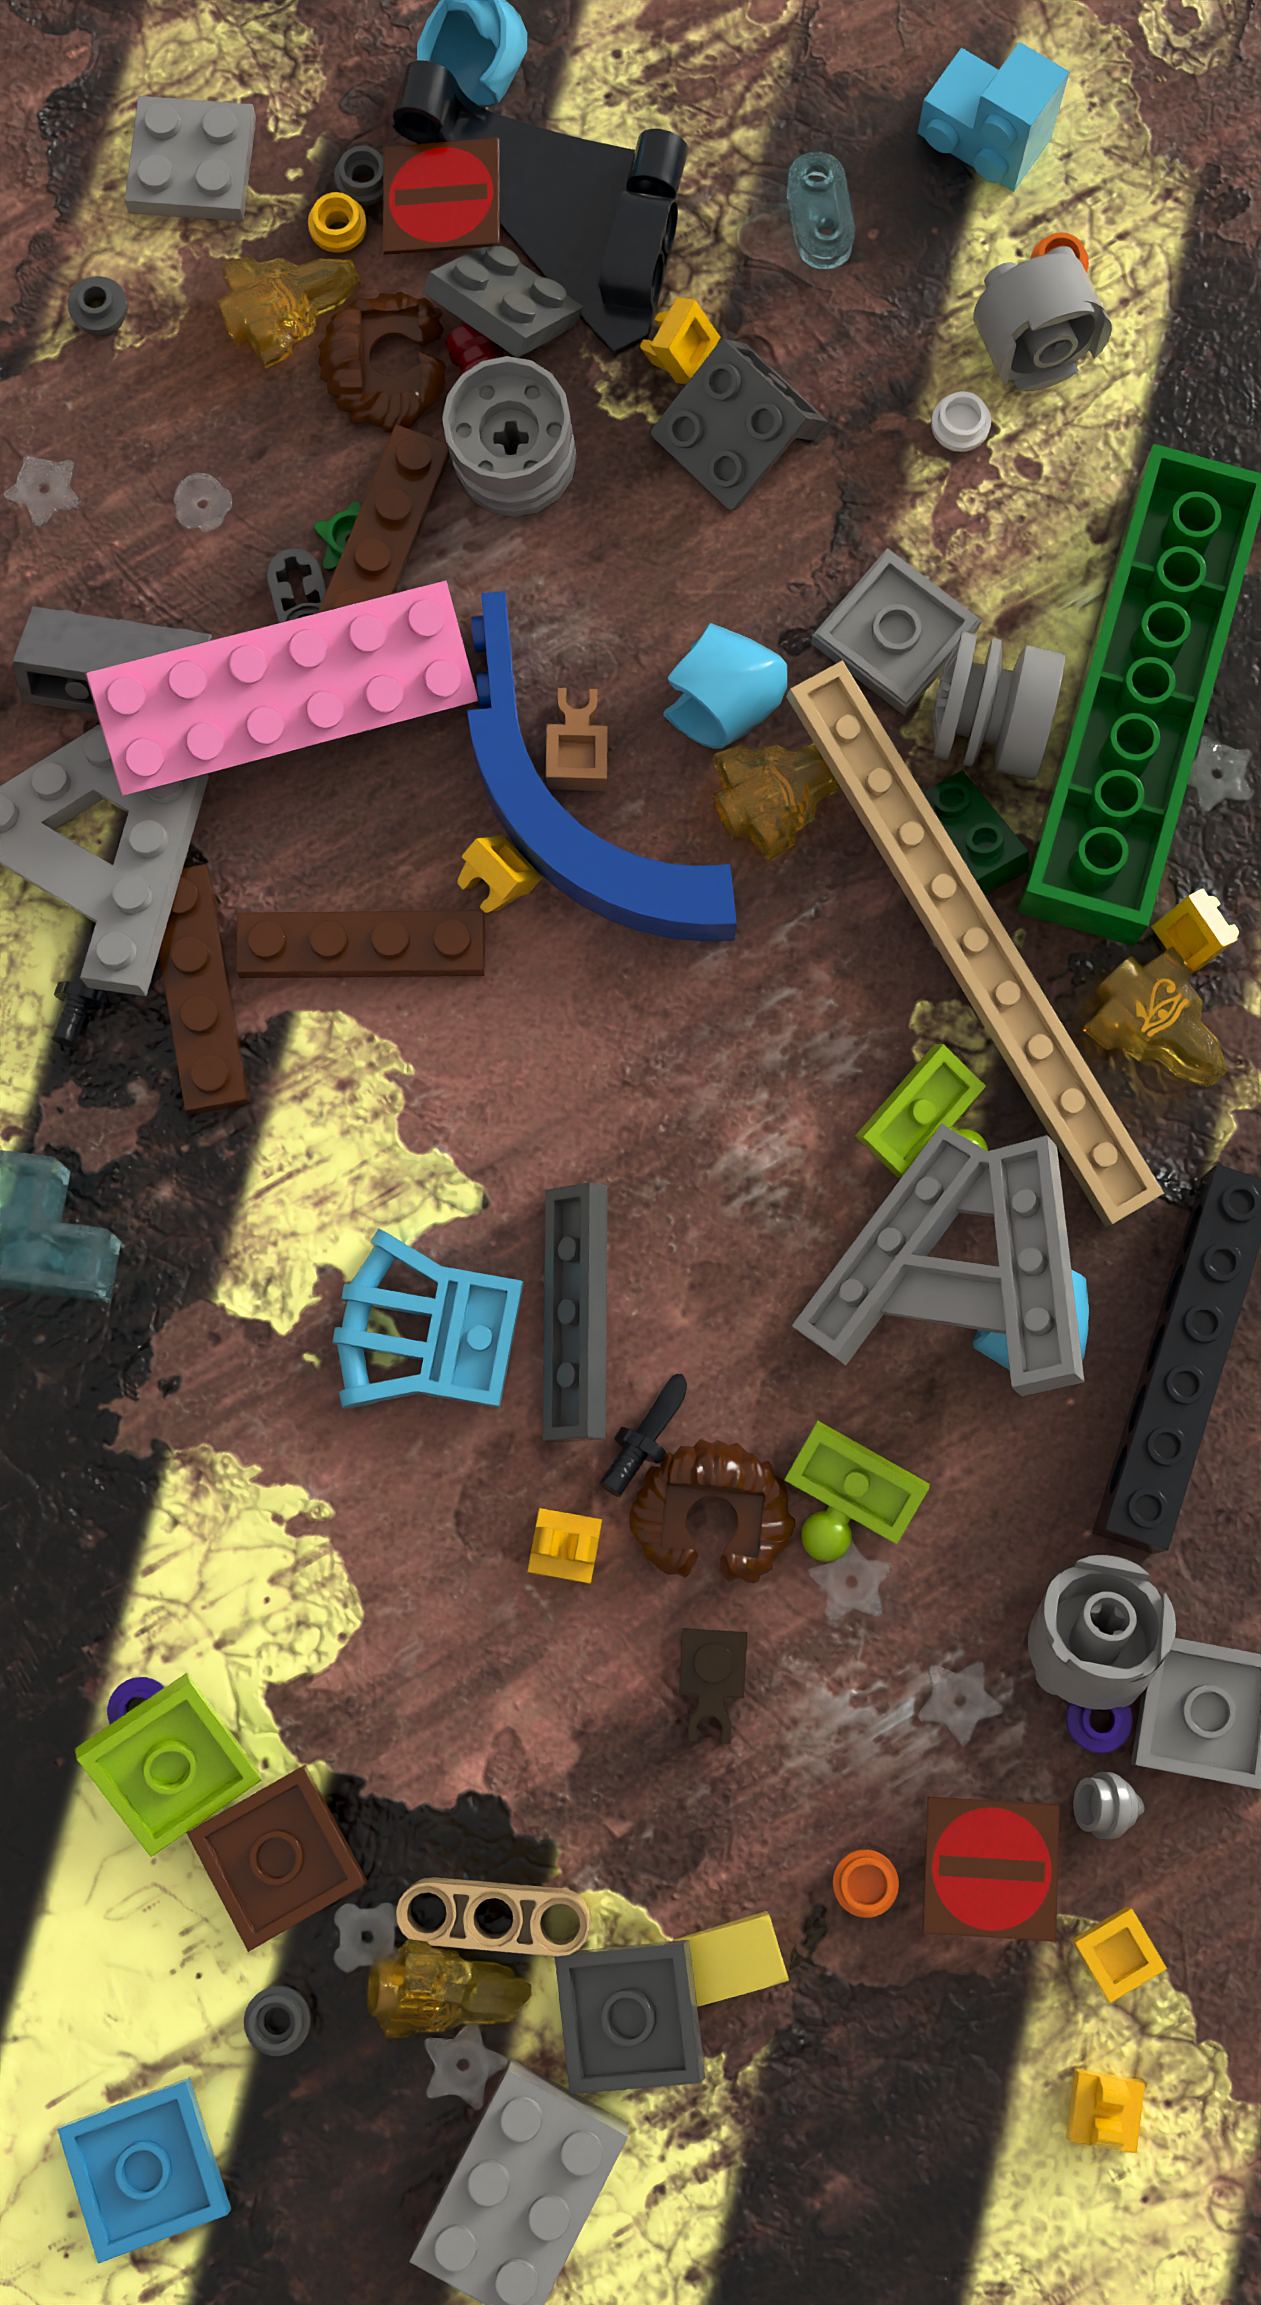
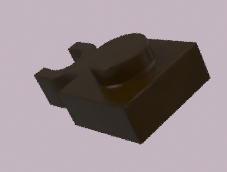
M682 1628L679 1694L698 1695L697 1708L691 1714L688 1721L687 1741L697 1742V1725L699 1721L704 1717L712 1716L721 1723L720 1743L730 1744L731 1721L724 1710V1697L744 1698L747 1632Z

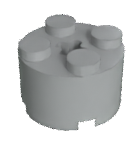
M1057 247L1046 255L1029 259L1018 265L1013 262L1000 264L992 269L984 279L987 289L976 303L973 320L1004 384L1007 385L1008 380L1013 381L1017 390L1021 391L1040 390L1056 385L1079 372L1075 362L1090 351L1095 359L1107 345L1112 332L1111 322L1081 261L1076 258L1070 247Z
M1094 1555L1078 1560L1074 1566L1059 1573L1051 1581L1031 1621L1028 1632L1029 1655L1036 1670V1680L1042 1689L1052 1695H1058L1072 1704L1089 1709L1104 1710L1126 1707L1137 1699L1146 1689L1168 1655L1176 1632L1173 1605L1166 1593L1162 1596L1148 1580L1151 1576L1139 1565L1123 1558Z

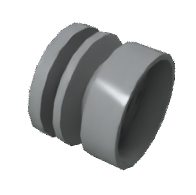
M505 356L482 361L459 377L447 394L442 421L457 479L469 498L491 513L511 517L538 513L557 501L572 481L577 453L566 393L553 374L531 360ZM519 444L517 454L507 455L510 452L511 445Z
M962 631L958 645L944 664L931 720L935 742L933 758L948 761L955 735L967 737L962 764L972 767L983 742L996 743L994 757L996 772L1035 780L1051 730L1066 655L1057 651L1025 645L1019 654L1013 671L1002 669L1001 639L992 638L985 663L979 664L972 662L977 634Z

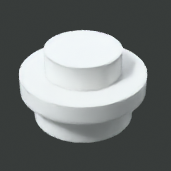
M965 391L955 392L943 398L936 405L931 419V428L936 440L945 448L958 452L970 451L980 446L987 438L991 427V415L982 399L973 393Z

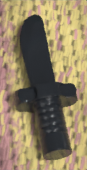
M96 923L91 927L74 982L60 981L57 983L54 996L64 1001L51 1039L63 1046L74 1047L76 1045L88 1008L101 1007L107 1002L106 991L87 988L80 978Z
M675 1374L669 1379L636 1432L632 1429L621 1427L615 1435L614 1440L623 1448L599 1482L612 1495L621 1497L629 1482H631L640 1466H642L643 1461L646 1460L659 1464L664 1460L666 1451L655 1441L675 1415L685 1398L687 1381L682 1374Z

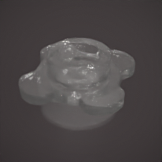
M347 1903L338 1909L334 1921L340 1929V1947L334 1953V1960L340 1969L351 1972L358 1966L375 1965L380 1971H389L396 1966L400 1959V1951L394 1945L396 1938L395 1927L398 1925L397 1908L394 1905L382 1903L377 1908L359 1909L355 1904ZM364 1931H370L374 1936L373 1941L369 1944L361 1940V1934Z

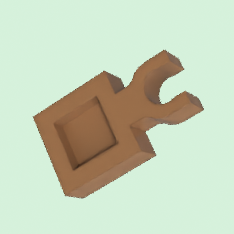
M558 688L557 718L561 724H547L545 786L547 789L606 791L608 726L592 725L596 720L597 689H589L588 705L586 707L574 709L566 703L567 688Z

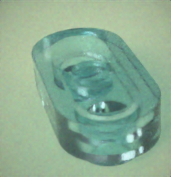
M809 152L798 157L791 165L788 173L787 198L798 254L808 265L818 269H832L842 265L850 257L854 245L855 223L847 179L842 164L835 157L824 152ZM819 175L826 178V180L814 182L808 176ZM829 226L836 232L831 235H824L817 229Z

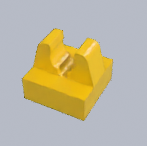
M676 297L669 311H663L656 315L654 321L659 330L653 341L643 340L640 348L653 365L669 372L676 383L687 384L716 347L721 337L695 299Z
M495 835L475 839L461 857L466 863L457 882L465 890L474 888L482 878L489 885L490 893L488 898L482 902L480 908L485 913L501 910L520 896L528 895L541 881L543 876L503 835Z
M1204 889L1188 895L1151 926L1185 977L1203 968L1238 940L1239 931L1235 924L1229 926L1217 909L1220 905L1219 901L1214 896H1208Z
M539 1508L527 1572L591 1584L603 1520Z
M1128 1906L1071 1939L1072 1944L1101 1994L1109 2003H1112L1167 1969L1133 1909Z
M1074 2068L1066 2138L1074 2143L1137 2153L1145 2083L1139 2079Z

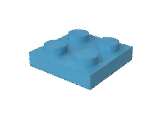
M190 2077L65 2123L57 2129L98 2264L228 2215L231 2211Z

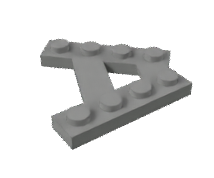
M100 724L0 786V865L96 923L80 976L87 988L147 996L209 775L206 773L121 796ZM103 799L128 813L113 865L56 832L55 829Z
M941 1124L792 1324V1327L845 1366L883 1315L1006 1334L1011 1386L1020 1396L1083 1383L1084 1373L1057 1145L1046 1135L986 1151L944 1124ZM959 1213L994 1217L999 1267L928 1257L927 1255Z

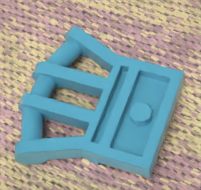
M378 1229L370 1241L374 1245L372 1251L352 1282L343 1286L341 1301L347 1302L342 1327H335L332 1344L337 1345L345 1388V1390L339 1392L341 1407L343 1409L356 1408L379 1401L423 1394L436 1398L440 1397L500 1408L524 1286L523 1281L440 1266L389 1233ZM395 1260L402 1262L438 1285L435 1299L378 1289L377 1287ZM371 1307L431 1317L427 1342L366 1332ZM364 1351L423 1360L421 1373L370 1384Z

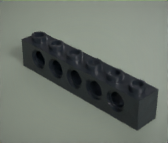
M1216 1164L1200 1179L1093 1527V1534L1151 1554L1169 1550L1261 1244V1178Z

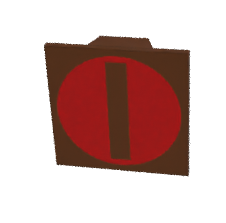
M499 138L384 147V255L500 246Z
M928 1796L922 1933L1056 1942L1060 1805Z

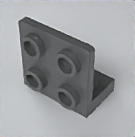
M722 338L651 429V435L727 509L737 510L795 438L815 440L829 421L751 347L745 343Z

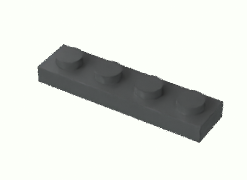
M588 1182L545 1190L543 1441L574 1442L606 1439L607 1185Z

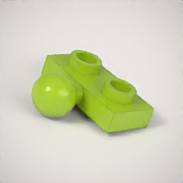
M934 1044L858 1131L855 1137L897 1178H902L941 1124L988 1151L987 1144L979 1133L967 1128L956 1129L953 1126L984 1090L986 1085L944 1044Z
M818 1420L785 1478L786 1482L829 1505L827 1510L812 1514L805 1521L801 1530V1542L805 1551L812 1558L822 1562L835 1561L846 1554L852 1542V1531L849 1525L851 1519L898 1544L930 1486L926 1481Z

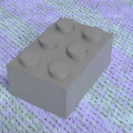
M511 2058L415 2245L409 2262L485 2305H544L628 2138V2123L581 2096L570 2094L568 2089Z

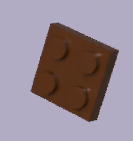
M306 1765L187 1832L248 1952L368 1882Z

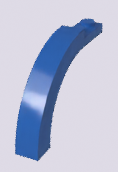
M505 591L481 593L483 615L471 616L475 653L486 652L488 672L476 673L480 709L467 710L475 762L484 791L498 821L513 844L527 861L555 888L581 906L610 921L640 932L672 939L734 941L737 922L730 864L704 866L670 864L647 859L622 850L582 826L563 809L548 791L531 762L519 728Z

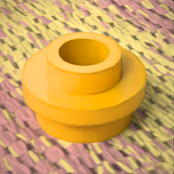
M332 192L323 195L316 201L309 213L308 227L313 241L320 248L329 252L340 253L355 248L363 240L367 230L365 212L357 201L344 193ZM335 222L347 224V226L341 229H329Z

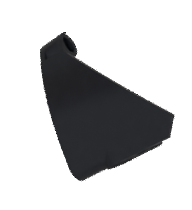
M424 60L409 63L404 73L393 112L392 126L395 131L402 137L417 144L499 138L500 226L543 277L552 279L562 285L570 298L584 306L580 318L614 355L642 343L643 340H648L676 234L678 221L676 197L689 147L687 143L671 131L648 129L639 135L634 150L536 127L498 115L478 106L464 94L453 74L445 67Z

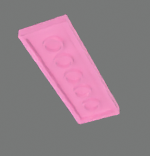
M446 580L85 674L121 796L479 701Z

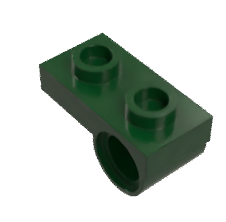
M963 770L922 792L985 896L1028 872V866L1030 865L1028 849Z

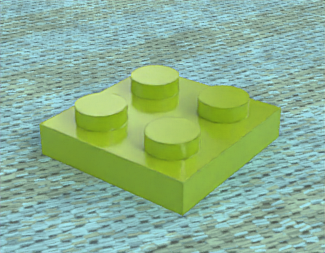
M185 1673L75 1748L78 1762L150 1857L262 1781L256 1766L188 1673Z

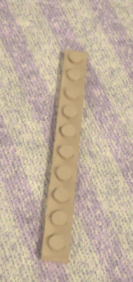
M843 660L792 687L786 696L1053 1142L1057 1145L1059 1152L1103 1225L1107 1227L1164 1194Z

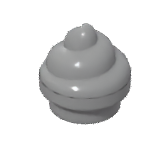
M1098 1772L1091 1778L1082 1779L1076 1787L1073 1800L1077 1824L1083 1831L1091 1832L1098 1839L1112 1840L1120 1838L1136 1823L1138 1816L1145 1810L1141 1797L1135 1793L1132 1786L1113 1772Z

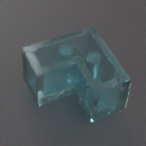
M0 1150V1287L111 1302L121 1240L107 1228L61 1222L70 1171L55 1157Z

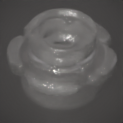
M195 473L184 478L178 485L173 499L175 505H177L175 515L178 521L188 529L199 527L204 532L219 528L225 521L224 515L228 514L232 509V497L229 490L222 488L218 479L205 473ZM206 500L208 506L201 509L197 506L198 502Z

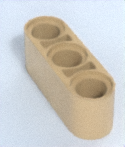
M437 1877L423 1878L412 1884L399 1899L396 1910L399 1928L409 1940L415 1943L546 1956H565L579 1950L587 1940L591 1923L590 1910L585 1900L571 1890ZM429 1892L436 1894L443 1900L446 1906L447 1915L445 1922L437 1928L428 1929L422 1927L415 1922L412 1916L411 1905L413 1898L420 1893ZM497 1898L509 1905L513 1913V1923L507 1931L500 1934H492L480 1927L476 1911L478 1905L486 1899ZM556 1904L570 1906L579 1917L580 1926L577 1932L572 1937L563 1940L549 1936L542 1926V1915L547 1908Z

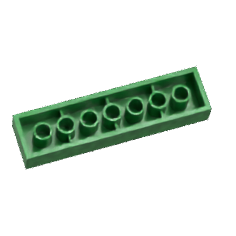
M1152 445L1138 479L1016 913L1131 946L1136 945L1148 928L1261 515V473L1161 445Z

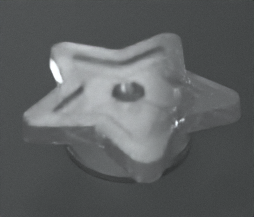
M26 455L23 458V467L17 476V483L4 492L5 498L9 502L28 507L32 521L37 527H43L56 510H76L80 508L81 501L69 486L75 470L74 462L69 459L54 463L47 459H36L32 455ZM43 485L50 487V490L45 494L39 492Z
M1209 736L1201 738L1198 758L1193 761L1187 784L1197 788L1202 811H1210L1223 798L1247 801L1252 798L1253 794L1244 778L1246 766L1252 757L1250 750H1235L1230 746L1218 745ZM1212 771H1221L1222 778L1215 779L1212 776Z
M852 1541L846 1554L838 1560L811 1568L809 1571L810 1578L828 1592L827 1618L835 1621L852 1609L860 1610L875 1617L881 1616L883 1609L878 1594V1586L891 1571L892 1564L888 1561L867 1560L863 1558ZM848 1576H854L857 1579L855 1588L846 1586L845 1580Z
M976 1661L958 1673L934 1664L930 1665L928 1674L933 1690L932 1696L919 1711V1719L927 1722L946 1723L960 1745L968 1744L978 1720L1000 1715L1003 1711L1002 1706L984 1691V1664L981 1661ZM957 1694L964 1695L966 1699L965 1704L961 1707L954 1704V1697Z
M470 2019L454 2039L429 2037L424 2041V2047L435 2065V2071L427 2089L428 2097L436 2098L453 2094L462 2097L474 2109H481L484 2104L486 2080L508 2065V2059L504 2055L483 2046L478 2021ZM462 2058L467 2059L470 2065L468 2070L460 2071L457 2067L458 2060Z

